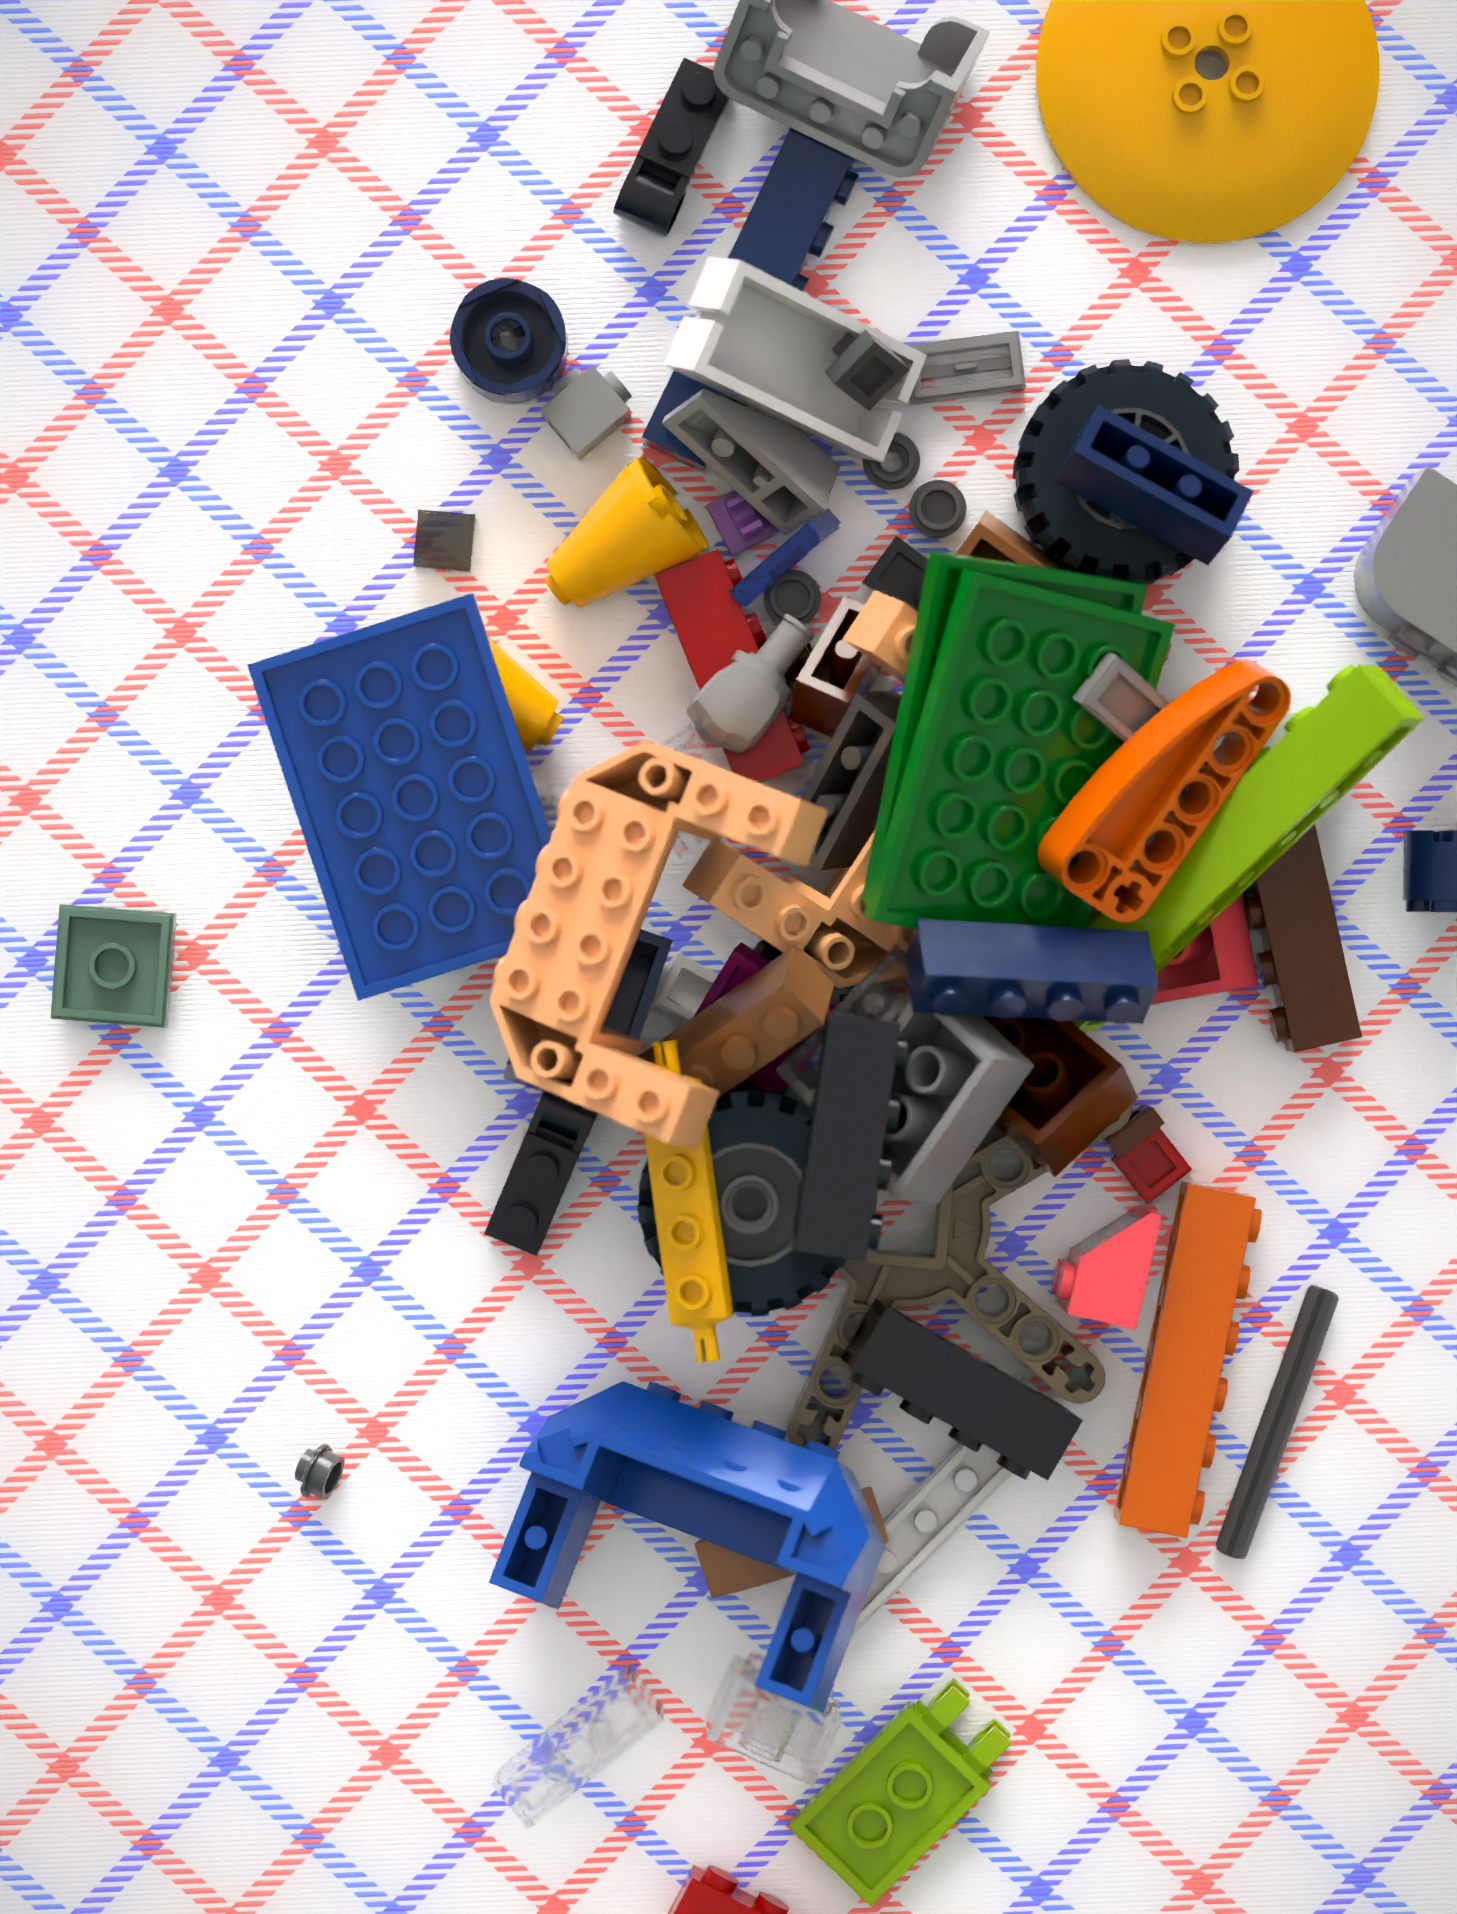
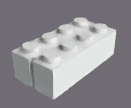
M708 256L688 304L697 309L695 318L683 316L663 365L765 415L799 428L806 435L843 453L883 463L903 414L892 409L876 406L868 411L838 388L825 373L838 358L832 351V348L847 332L855 339L865 329L900 356L910 369L882 398L901 403H908L927 355L741 260Z

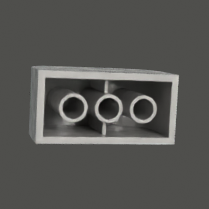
M1427 466L1407 480L1362 548L1355 566L1354 583L1357 597L1364 611L1373 621L1391 633L1387 640L1397 649L1411 657L1417 658L1421 652L1439 664L1435 672L1441 678L1457 687V484L1430 466Z

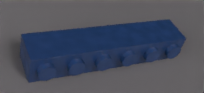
M790 128L728 258L741 260L804 292L810 279L801 274L810 254L818 258L821 257L835 227L826 223L835 202L843 206L847 204L859 178V174L851 171L854 158ZM674 370L642 435V441L644 445L705 474L708 465L662 424L664 417L702 389H706L746 407L749 406Z

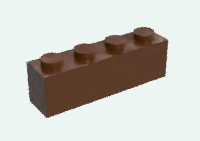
M1314 824L1250 885L1251 896L1244 897V907L1251 931L1259 929L1264 952L1256 953L1259 976L1264 987L1272 985L1276 1008L1268 1010L1271 1031L1275 1042L1284 1041L1285 1049L1289 1052H1298L1362 1038L1317 830Z

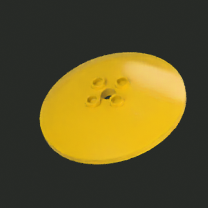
M1051 0L1043 21L1036 55V92L1044 129L1055 154L1076 185L1095 204L1128 226L1152 236L1191 244H1222L1261 236L1283 227L1320 202L1336 186L1361 149L1371 126L1379 88L1377 37L1365 0ZM1205 51H1214L1220 54L1226 63L1225 75L1217 80H1207L1201 77L1195 68L1196 56Z

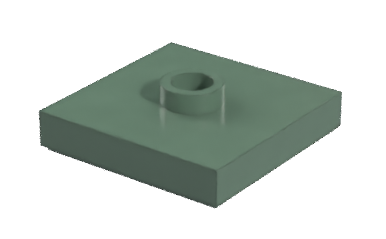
M59 904L50 1019L167 1028L177 913Z

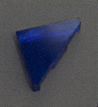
M827 508L802 526L728 592L741 607L743 605L747 607L775 581L779 580L804 559L814 547L835 533L840 528L838 525L841 522Z

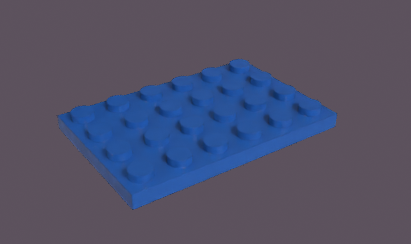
M474 592L247 664L357 1000L360 1001L507 954L516 931L514 928L516 913L521 904L529 897L537 876L535 868L538 856L542 849L549 844L552 833Z

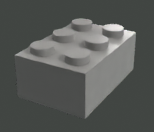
M910 1000L896 1021L901 1023L900 1036L909 1037V1050L905 1071H894L891 1095L901 1097L899 1118L895 1132L885 1130L882 1154L892 1155L887 1190L897 1200L937 1205L1030 1073L1034 1064L983 1016L956 1014L944 1016L935 1013L912 1012Z

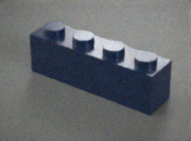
M917 919L905 954L912 1012L935 1013L944 1016L955 1014L996 1016L1004 1019L1016 1017L1054 1019L1056 1021L1077 1020L1112 1022L1115 1024H1143L1158 989L1148 931Z

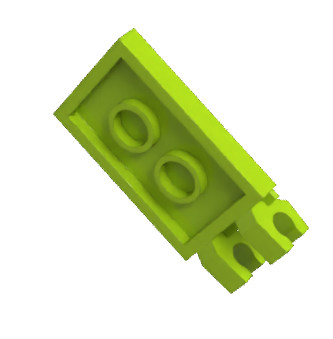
M955 1678L948 1682L932 1698L927 1706L920 1699L914 1705L909 1701L789 1821V1828L870 1907L991 1788V1780L988 1777L993 1773V1770L989 1766L1011 1745V1740L1009 1739L1011 1733L995 1717L972 1739L968 1746L948 1728L970 1704L968 1699L970 1693Z

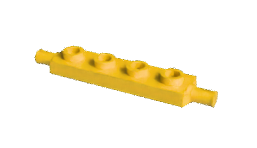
M677 1040L652 1043L656 1065L681 1075ZM681 1075L702 1084L700 1078L688 1075ZM706 1126L698 1148L668 1144L644 1133L670 1325L674 1324L684 1328H692L696 1363L721 1360V1356L719 1355L715 1325L733 1316L708 1126Z

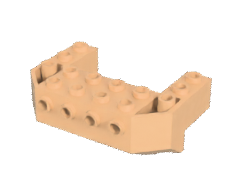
M874 590L843 637V640L904 683L918 612L905 602ZM875 831L852 866L839 868L822 894L789 874H786L784 879L781 880L722 841L720 843L710 841L681 885L780 952L784 953L795 945L835 983L834 986L838 989L906 970L905 954L914 929L874 921L863 915L866 903L861 901Z
M648 740L574 776L571 787L565 791L557 807L558 821L550 842L542 849L538 856L535 868L537 876L529 897L521 904L516 913L514 921L516 931L507 954L498 962L493 975L494 988L489 1002L516 1077L665 1143L698 1148L719 1091L637 1057L643 1041L605 1026L604 1023L678 831L716 843H720L724 835L776 857L807 867L828 810Z

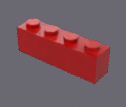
M719 549L654 574L655 581L699 691L718 671L732 664L730 659L737 650L747 654L750 652L756 654L759 651L758 647L766 642L767 639L756 612L745 615L737 596L738 593L746 591V587L734 558L724 562ZM783 709L754 747L740 754L722 748L732 773L760 784L803 767L804 761L801 754L810 751L801 724L795 721L788 722Z

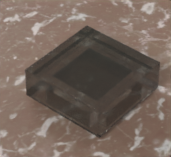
M418 509L413 567L417 569L471 573L476 515Z

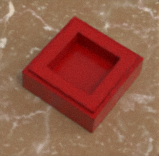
M1160 1127L1120 1159L1116 1156L1110 1158L1147 1205L1193 1170Z

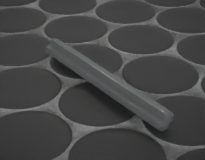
M1311 1285L1307 1289L1216 1541V1549L1224 1555L1235 1559H1244L1248 1554L1339 1301L1338 1295L1333 1291L1316 1285Z

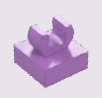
M735 490L706 504V508L732 558L781 533Z

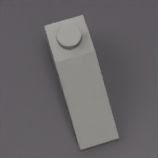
M706 389L700 390L664 417L662 424L785 536L825 510L840 466L801 429Z

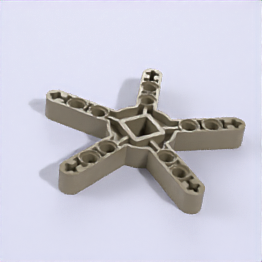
M875 979L858 983L861 989H870L872 992V999L864 1002L865 1017L873 1019L878 1016L879 1020L889 1021L883 991L879 983ZM834 986L830 1002L837 1006L834 1013L855 1016L852 1006H842L840 1002V995L848 993L849 986L841 989ZM1132 1104L1085 1149L1120 1130L1128 1122L1132 1114ZM1001 1133L977 1147L937 1204L932 1254L868 1249L866 1262L847 1259L844 1266L837 1270L848 1285L789 1417L787 1434L790 1443L805 1448L803 1432L798 1428L801 1424L804 1426H811L818 1413V1406L808 1402L811 1396H814L826 1407L841 1409L837 1416L827 1409L822 1420V1429L828 1437L825 1440L819 1438L814 1440L833 1449L837 1448L863 1388L852 1381L850 1387L843 1393L831 1394L821 1387L820 1377L825 1369L834 1365L844 1366L853 1374L854 1370L841 1359L851 1341L843 1333V1325L847 1317L853 1313H867L875 1299L898 1310V1307L926 1306L949 1296L1064 1399L1072 1403L1082 1404L1090 1402L1099 1396L1104 1388L1106 1377L1104 1368L1099 1360L984 1257L990 1236L991 1220L989 1206L1048 1172L1005 1133ZM1011 1148L1019 1156L1020 1167L1013 1177L1005 1180L997 1179L990 1172V1158L999 1149ZM876 1190V1197H875V1204H874V1211H873V1213H875V1214H876L878 1190ZM990 1283L1000 1284L1005 1288L1007 1294L1003 1308L994 1313H985L979 1310L976 1305V1294L979 1289ZM1035 1321L1047 1325L1049 1340L1043 1348L1037 1351H1027L1020 1346L1019 1333L1025 1325ZM1064 1341L1068 1342L1069 1346L1063 1348L1060 1352L1073 1365L1081 1367L1085 1362L1089 1363L1085 1373L1090 1379L1084 1386L1077 1382L1072 1383L1069 1387L1065 1386L1069 1381V1377L1052 1360L1057 1356ZM1051 1361L1049 1368L1045 1370L1042 1365Z

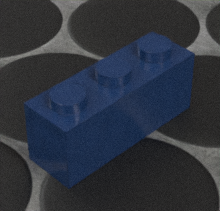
M1100 405L1095 408L1077 434L1054 479L1057 483L1207 566L1231 539L1254 492Z

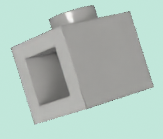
M594 365L584 373L577 367L568 372L552 387L551 390L556 396L540 409L543 419L580 461L632 417L630 408L626 405V402L632 398V395L611 370L602 376Z

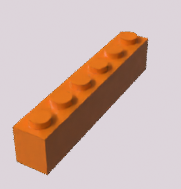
M1181 1181L1114 1511V1518L1119 1525L1187 1538L1190 1524L1199 1525L1205 1500V1492L1197 1490L1201 1468L1210 1469L1216 1448V1435L1209 1434L1213 1411L1222 1412L1227 1394L1228 1380L1227 1378L1220 1377L1224 1355L1233 1356L1239 1334V1322L1231 1321L1236 1298L1244 1300L1250 1280L1251 1268L1248 1265H1243L1247 1242L1256 1243L1262 1220V1210L1254 1208L1256 1198L1249 1194Z

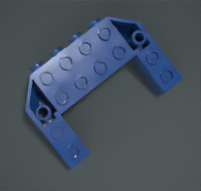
M622 1381L549 1416L521 1458L519 1467L531 1472L488 1583L559 1610L601 1501L792 1573L796 1576L755 1687L823 1713L885 1548L883 1539L852 1470L838 1461L840 1452L812 1440H807L805 1448L784 1441L787 1432L754 1420L752 1428L731 1421L734 1415L733 1412L706 1401H701L699 1409L679 1402L681 1393L654 1382H649L647 1389H643Z

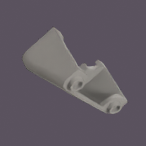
M739 0L716 58L713 74L721 92L730 99L888 175L898 178L911 177L922 169L929 158L981 55L990 31L962 18L954 16L943 17L934 22L921 45L830 0Z

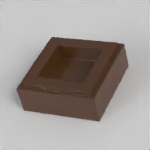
M1142 1104L1132 1112L1128 1122L1120 1130L1102 1139L1110 1152L1120 1159L1165 1124V1122L1153 1107Z

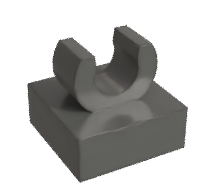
M865 329L856 339L849 332L842 337L832 348V351L838 358L825 373L838 388L870 411L910 369L900 356Z

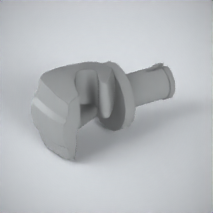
M785 614L782 622L756 654L752 652L747 654L737 650L730 659L732 664L718 671L691 700L686 714L695 725V731L704 742L714 748L722 747L736 754L754 747L775 721L792 693V690L786 684L787 680L784 674L809 641L811 642L815 637L805 625L789 614Z

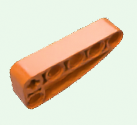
M1237 660L1195 684L1160 710L1127 739L1074 796L1042 838L1038 847L1040 866L1069 891L1111 919L1120 923H1127L1141 918L1285 717L1291 703L1289 686L1283 679L1250 660ZM1259 685L1256 695L1249 701L1252 690ZM1224 735L1221 745L1214 750L1217 740ZM1187 784H1190L1187 793L1179 799L1182 789ZM1156 832L1153 841L1145 847L1147 839ZM1080 852L1078 860L1068 868L1071 858Z

